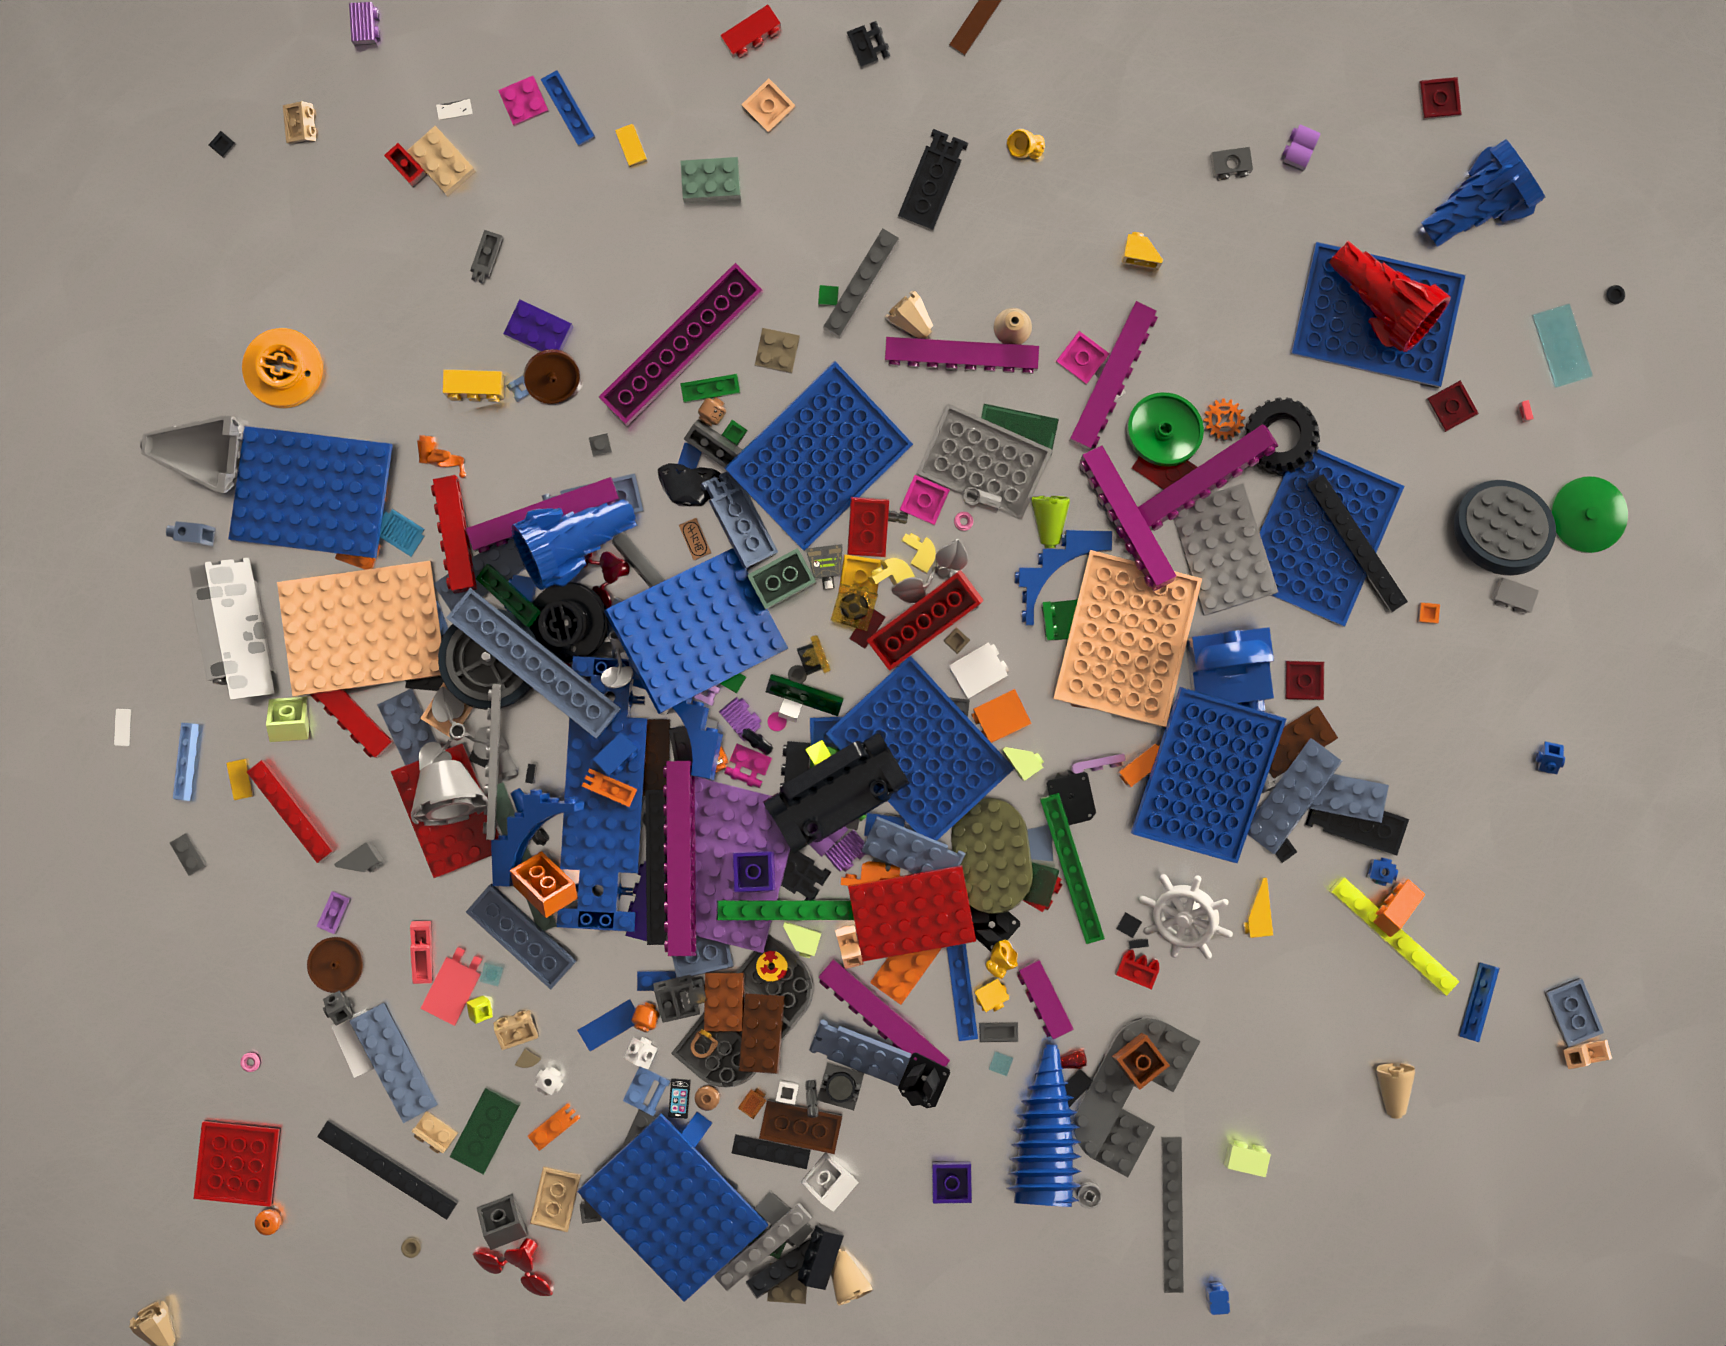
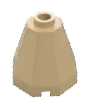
M911 291L909 293L911 296L909 298L903 297L890 309V314H886L885 318L891 324L912 336L924 339L932 332L931 327L933 325L920 296L916 291Z
M161 1301L160 1305L158 1302L152 1303L137 1313L139 1317L136 1320L134 1317L130 1320L129 1327L132 1332L150 1346H174L175 1334L169 1310L164 1301Z

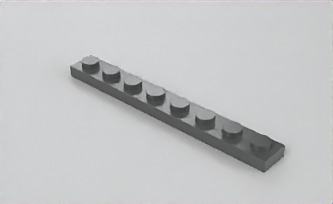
M1162 1137L1164 1293H1184L1182 1137Z

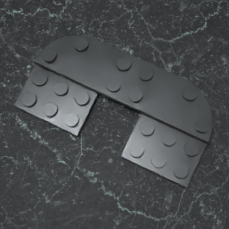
M769 934L764 953L776 951L785 957L788 964L785 976L776 982H768L762 979L757 973L756 964L758 958L763 953L757 951L750 955L737 973H744V989L750 994L785 996L782 1042L808 1010L812 1001L814 986L811 973L804 962ZM771 963L769 965V969L773 970L775 968V964ZM704 1013L671 1053L700 1079L718 1087L739 1086L750 1080L757 1073L739 1071L742 1032H708L712 1035V1038L718 1041V1045L709 1057L701 1059L692 1053V1040L698 1031L704 1030ZM701 1035L695 1043V1051L699 1054L707 1053L712 1041Z
M1143 1018L1130 1022L1116 1034L1088 1090H1086L1076 1109L1078 1113L1074 1115L1073 1124L1080 1127L1075 1129L1074 1133L1076 1140L1080 1141L1078 1144L1081 1149L1093 1160L1100 1162L1127 1178L1155 1126L1122 1109L1134 1085L1112 1056L1140 1033L1147 1035L1170 1065L1152 1081L1174 1092L1201 1042L1179 1029L1153 1018Z

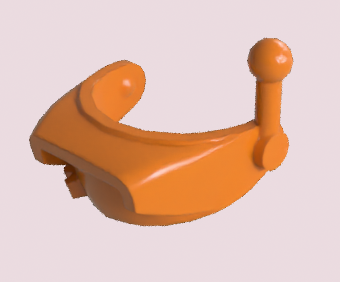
M433 449L431 455L427 458L428 464L437 467L459 465V476L461 478L466 476L463 469L464 458L461 456L451 455L449 451Z

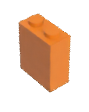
M1015 689L974 708V713L971 714L976 725L980 723L981 732L991 743L1032 724Z
M1152 744L1116 772L1128 788L1135 785L1152 771L1160 745Z

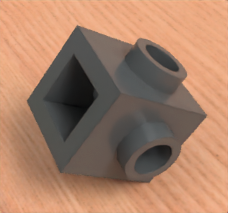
M340 990L323 999L325 1005L323 1011L327 1018L330 1017L336 1026L353 1017L350 1009L352 1006L351 1000L348 996L344 997Z

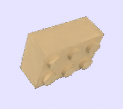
M436 126L430 129L407 150L409 155L447 197L476 172L472 165Z

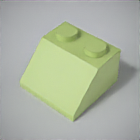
M307 696L269 699L266 728L270 742L308 739L309 712Z
M1009 747L1001 749L1022 781L1027 780L1044 768L1041 765L1044 761L1038 753L1034 755L1031 751Z
M784 922L783 927L795 950L800 952L799 955L810 958L811 955L815 956L822 933Z

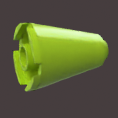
M1032 497V506L1040 543L1044 544L1045 548H1056V545L1060 544L1070 504L1069 497Z

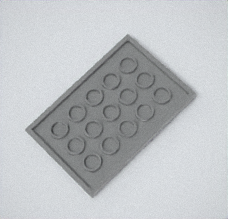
M947 404L917 474L962 494L967 488L973 487L1000 496L1002 499L998 510L1022 520L1053 450L951 404ZM969 491L967 493L968 497H971L975 500L977 499V493L975 491Z
M1244 483L1211 493L1208 497L1195 501L1193 507L1187 510L1184 508L1178 512L1179 515L1174 518L1191 574L1194 577L1202 578L1198 597L1204 616L1278 593Z

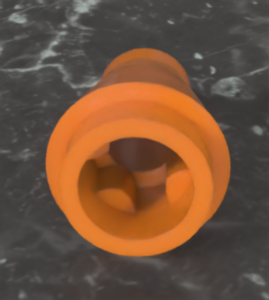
M419 435V440H417L419 463L428 464L427 458L431 455L436 444L434 441L435 437Z

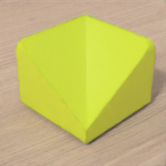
M822 740L805 749L814 765L831 756Z
M480 996L466 1002L469 1019L475 1024L493 1017L490 1000L485 996Z

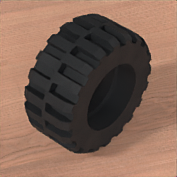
M1281 397L1275 398V401L1272 402L1267 400L1262 407L1260 405L1256 407V412L1254 414L1251 413L1249 416L1250 421L1246 423L1245 436L1262 424L1268 428L1272 423L1281 419L1294 421L1299 426L1301 434L1299 442L1292 449L1285 452H1274L1269 456L1264 455L1261 457L1258 464L1262 468L1265 467L1270 472L1277 471L1279 474H1284L1285 471L1292 473L1296 472V468H1304L1307 461H1312L1314 458L1313 454L1317 453L1319 448L1320 430L1314 415L1308 407H1305L1298 400L1295 402L1292 398L1287 397L1286 400H1282Z

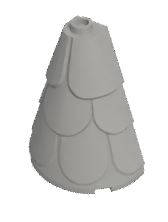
M223 415L143 434L140 448L141 454L167 469H173L215 492L226 493L234 486L232 481L238 476L243 434L242 431H238L240 424L235 417Z

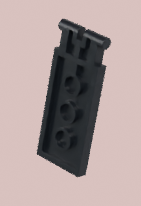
M936 129L932 130L931 136L934 137L930 147L926 146L898 214L899 218L931 231L935 228L962 160L959 159L962 149L966 150L969 144L956 137H953L951 143L947 142L949 135Z
M1310 809L1305 825L1313 827V824L1324 827V832L1397 856L1409 819L1384 811L1382 823Z
M790 849L781 886L794 894L798 891L806 897L805 900H814L820 891L814 887V884L817 882L823 886L831 871L826 868L822 871L814 866V860L800 851L793 853Z

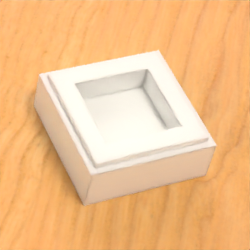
M784 698L778 716L796 722L802 704Z

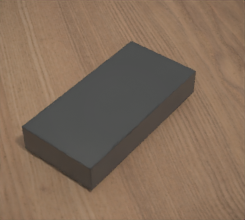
M1018 1022L979 1023L980 1042H1018Z

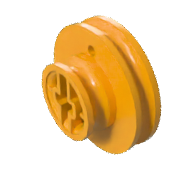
M276 328L261 333L249 344L243 356L242 374L250 392L261 402L275 408H292L303 404L315 394L322 380L323 363L318 349L305 335L292 329ZM266 363L280 366L284 363L288 368H292L293 371L281 368L279 372L274 366L267 365ZM306 371H310L311 375L309 377H306ZM267 372L272 373L275 377L272 378Z

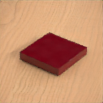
M1458 77L1419 81L1423 120L1462 115Z
M1461 380L1426 399L1444 432L1479 414Z
M1285 661V700H1324V662Z

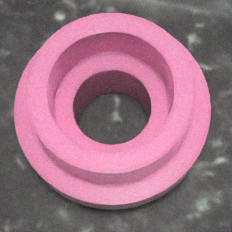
M960 512L955 516L954 524L957 529L967 531L973 525V517L968 512ZM962 518L967 519L966 525L960 523Z
M247 1053L241 1058L240 1064L246 1072H254L260 1066V1059L254 1053ZM248 1059H252L254 1061L253 1066L248 1065Z

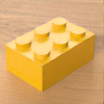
M443 370V394L450 398L451 401H461V398H467L469 401L479 402L480 398L488 399V402H499L505 396V375L501 371Z

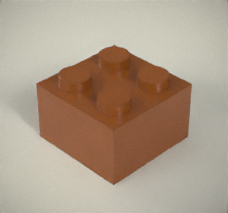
M1140 1033L1112 1056L1134 1087L1139 1090L1170 1066L1149 1037L1143 1033Z

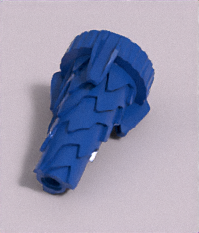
M1505 139L1494 147H1487L1479 155L1468 172L1471 177L1461 184L1462 187L1452 193L1446 202L1435 208V213L1421 223L1429 237L1438 247L1458 233L1466 232L1474 226L1478 227L1491 218L1496 219L1499 217L1502 223L1530 216L1534 213L1535 206L1546 197L1521 157L1509 141Z
M623 499L610 505L605 503L598 507L586 508L575 514L572 511L563 515L561 508L530 510L527 512L524 520L511 526V532L526 571L537 588L544 590L552 585L563 587L568 584L586 566L584 556L601 549L600 546L610 541L615 535L637 526L632 505Z

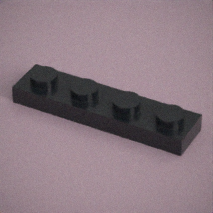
M735 1134L731 1153L807 1169L811 1150Z
M810 1239L746 1281V1285L756 1299L800 1270L805 1258V1252L811 1241Z

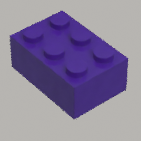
M519 299L503 334L505 337L537 352L549 349L562 351L573 329V325Z

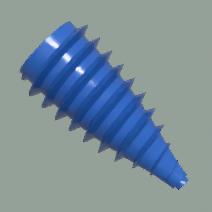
M1046 1045V1048H1044L1039 1070L1035 1073L1034 1085L1027 1087L1032 1091L1030 1098L1021 1101L1028 1106L1025 1113L1017 1115V1117L1024 1121L1023 1126L1013 1130L1020 1134L1021 1138L1020 1142L1011 1144L1019 1149L1018 1156L1009 1159L1017 1164L1016 1171L1008 1173V1175L1016 1178L1015 1185L1006 1189L1014 1192V1203L1072 1207V1203L1079 1201L1073 1197V1189L1081 1187V1185L1073 1182V1175L1082 1171L1073 1167V1160L1081 1156L1073 1152V1145L1080 1143V1141L1072 1137V1131L1080 1127L1072 1124L1070 1116L1078 1112L1069 1109L1068 1101L1074 1097L1067 1095L1065 1085L1068 1082L1064 1081L1060 1051L1057 1049L1058 1045Z

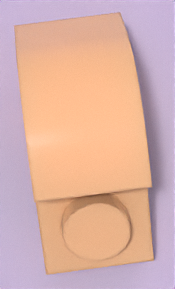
M845 926L835 930L845 969L864 965L854 926Z
M1607 1040L1586 1042L1564 1050L1568 1069L1584 1067L1594 1062L1610 1060L1612 1058Z

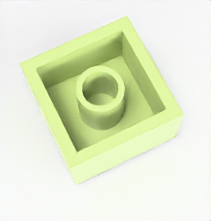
M1234 1140V1143H1228L1224 1166L1231 1170L1266 1177L1271 1154L1263 1146L1253 1144V1147H1248V1144L1245 1142Z

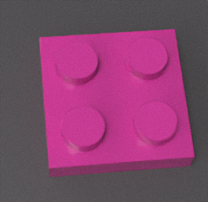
M534 76L498 90L513 126L549 112Z
M1079 331L1057 359L1056 363L1087 385L1110 353Z
M914 475L900 511L935 525L950 490Z

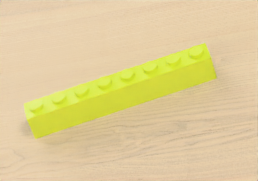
M1341 877L1329 890L1335 898L1441 994L1447 996L1459 983L1450 972L1402 929L1392 937H1389L1373 922L1378 916L1376 912L1379 908L1345 877Z

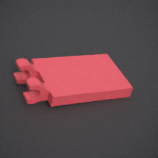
M460 947L456 949L452 959L446 957L420 1008L454 1026L457 1024L467 1004L466 1002H468L481 976L477 969L482 959L474 956L469 967L459 963L465 952Z

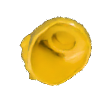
M1017 129L1007 139L1008 149L1011 155L1016 158L1030 157L1031 159H1038L1044 152V138L1040 135H1033L1027 130Z
M998 941L992 948L990 960L986 962L987 970L993 976L1003 979L1007 970L1018 966V953L1012 948L1009 941Z

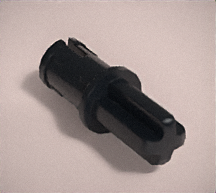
M750 728L743 730L742 737L753 748L759 749L764 755L772 752V744L764 740L761 734H756Z

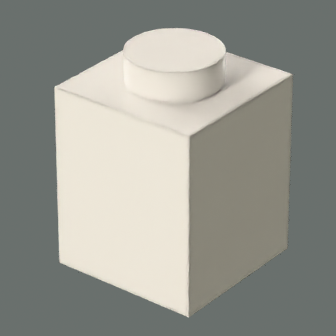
M780 1080L776 1101L795 1105L799 1084Z

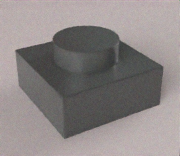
M607 433L589 437L593 457L612 453Z

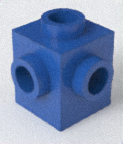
M1545 741L1542 750L1538 751L1536 755L1538 771L1558 774L1560 767L1563 768L1565 763L1564 745Z
M1381 857L1380 861L1371 859L1367 878L1374 879L1375 884L1386 886L1387 883L1392 884L1393 880L1396 881L1397 865L1392 864V860Z

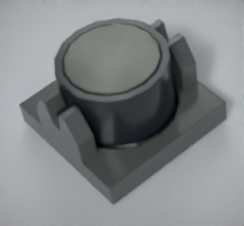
M827 1063L817 1101L854 1111L864 1073Z

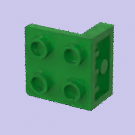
M1078 599L1042 603L1046 642L1068 639Z

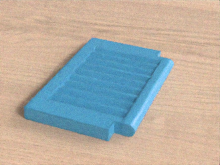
M392 509L390 513L385 512L382 517L380 538L412 557L425 537L422 535L425 529Z

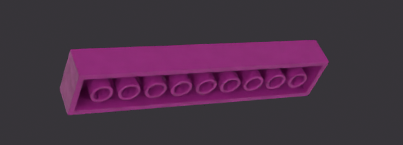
M736 263L733 264L599 396L600 400L628 426L763 294V290Z
M666 761V766L663 767V775L667 778V785L663 787L664 797H667V804L664 805L663 809L664 816H667V824H664V836H667V843H664V855H667V863H664V874H667V882H664V893L667 894V902H664V912L667 913L664 931L668 933V941H665L664 949L665 952H668V956H696L695 776L691 775V761Z

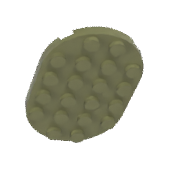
M994 798L981 799L953 825L951 834L952 850L956 853L958 851L965 853L961 865L963 867L970 906L985 913L999 914L1017 907L1031 888L1033 869L1028 831L1022 815L1012 805Z

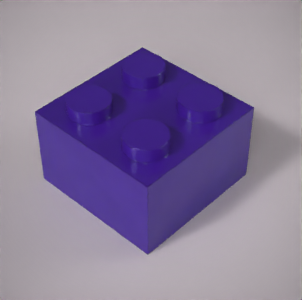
M774 852L733 853L734 892L775 891Z
M932 1162L933 1204L972 1203L971 1162Z

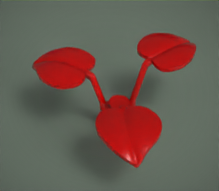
M526 1238L519 1249L506 1250L503 1262H499L495 1256L488 1253H473L476 1262L487 1272L499 1274L502 1271L501 1267L509 1262L525 1272L526 1277H521L520 1280L529 1292L539 1296H551L553 1294L548 1284L542 1278L534 1275L530 1276L529 1274L533 1270L532 1261L534 1258L532 1256L538 1247L533 1240Z

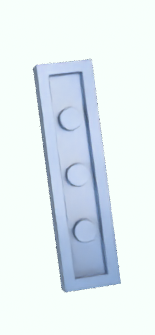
M181 723L173 799L190 801L199 724Z

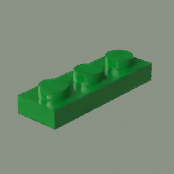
M737 374L680 383L684 403L740 394Z

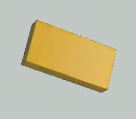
M633 124L615 130L629 167L647 160Z
M242 759L226 763L234 800L254 797L250 776L247 774V760Z

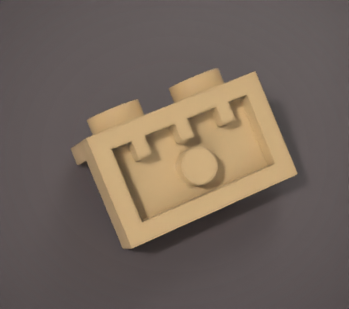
M302 101L283 105L286 143L316 141L313 105Z
M530 1010L520 1011L507 1018L502 1017L493 1023L494 1032L502 1050L538 1038Z
M428 1111L425 1112L412 1130L414 1137L422 1143L426 1141L430 1144L429 1148L438 1154L440 1152L444 1153L458 1134L457 1131Z

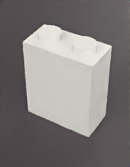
M988 642L948 666L967 699L1008 676L1006 672L1009 669L1004 661H999L997 657L999 652L994 644L990 645Z

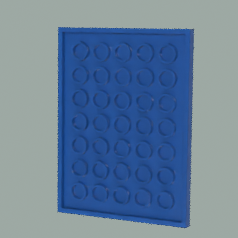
M1316 242L1291 354L1441 387L1466 275L1370 254L1380 263L1384 262L1395 271L1404 273L1413 281L1429 286L1436 284L1451 297L1445 311L1430 331L1412 349L1403 352L1399 351L1395 346L1385 347L1368 322L1370 318L1378 317L1361 299L1360 295L1350 288L1352 284L1337 273L1329 263L1341 247Z
M834 361L724 469L804 551L850 507L851 497H860L913 443L839 364Z
M244 426L228 540L377 559L393 444Z
M1318 449L1317 453L1313 454L1314 458L1312 461H1307L1304 468H1296V472L1292 473L1285 471L1259 533L1278 589L1277 594L1270 596L1345 627L1365 581L1366 574L1307 487V484L1324 474L1375 552L1379 548L1405 486Z
M733 548L604 611L658 714L788 649L768 609L765 610L747 576L749 574L748 571L743 568Z
M911 656L902 662L826 733L832 742L842 750L856 741L863 743L864 740L879 732L910 782L909 785L892 794L888 802L917 833L936 841L1015 769Z
M1179 687L1131 833L1238 864L1287 719Z
M662 1113L577 1191L683 1302L768 1227V1223Z

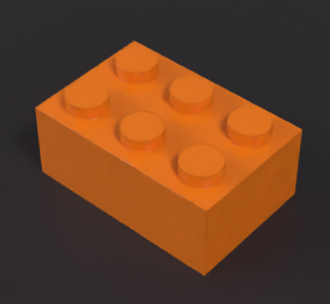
M542 851L510 870L513 886L545 918L578 899L575 883Z

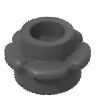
M539 828L532 839L537 845L544 846L549 840V836L544 829Z

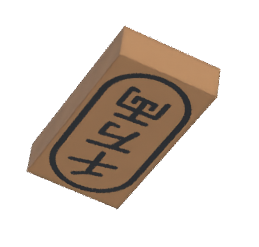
M697 518L679 525L694 561L711 554Z

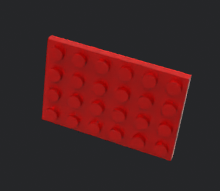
M461 743L446 749L445 751L451 754V760L460 761L481 789L464 744ZM419 760L391 771L433 878L492 856L491 840H486V834H483V823L487 822V815H484V811L480 814H477L476 811L470 814L467 820L447 825L424 826V822L418 821L419 824H415L411 819V811L420 774ZM496 826V836H495L494 839H497V838H498V835H500V834H499V831H498V829H497V826Z
M962 865L848 885L862 962L976 942Z

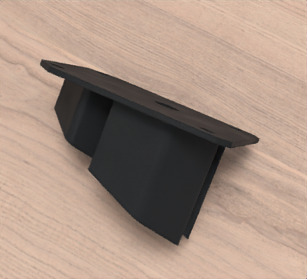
M1068 770L1069 775L1061 777L1058 772L1055 779L1047 782L1049 796L1059 793L1069 825L1091 820L1096 814L1088 773L1074 774Z
M970 906L976 939L990 952L992 951V945H995L998 941L1008 940L1020 927V921L1009 911L990 914ZM993 921L995 923V927L990 928L989 922Z
M916 1052L912 1054L898 1089L901 1095L907 1098L911 1106L936 1107L951 1072L948 1068ZM922 1076H926L927 1079L924 1081Z

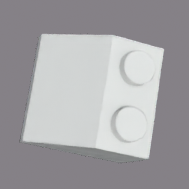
M827 1153L823 1155L801 1181L823 1205L833 1212L859 1183Z

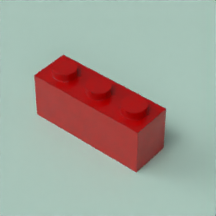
M766 5L721 34L720 37L732 57L738 56L740 58L748 52L747 49L750 47H757L764 42L763 39L767 36L772 37L780 31L781 23L770 6Z

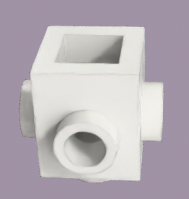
M633 1037L624 1059L637 1066L649 1069L658 1048L651 1045L652 1041L645 1037H641V1039Z
M547 1067L544 1071L540 1070L535 1077V1080H537L535 1084L538 1087L537 1091L545 1096L548 1094L552 1095L554 1092L558 1093L563 1086L561 1072L553 1067ZM546 1079H550L552 1081V1084L550 1086L545 1084Z

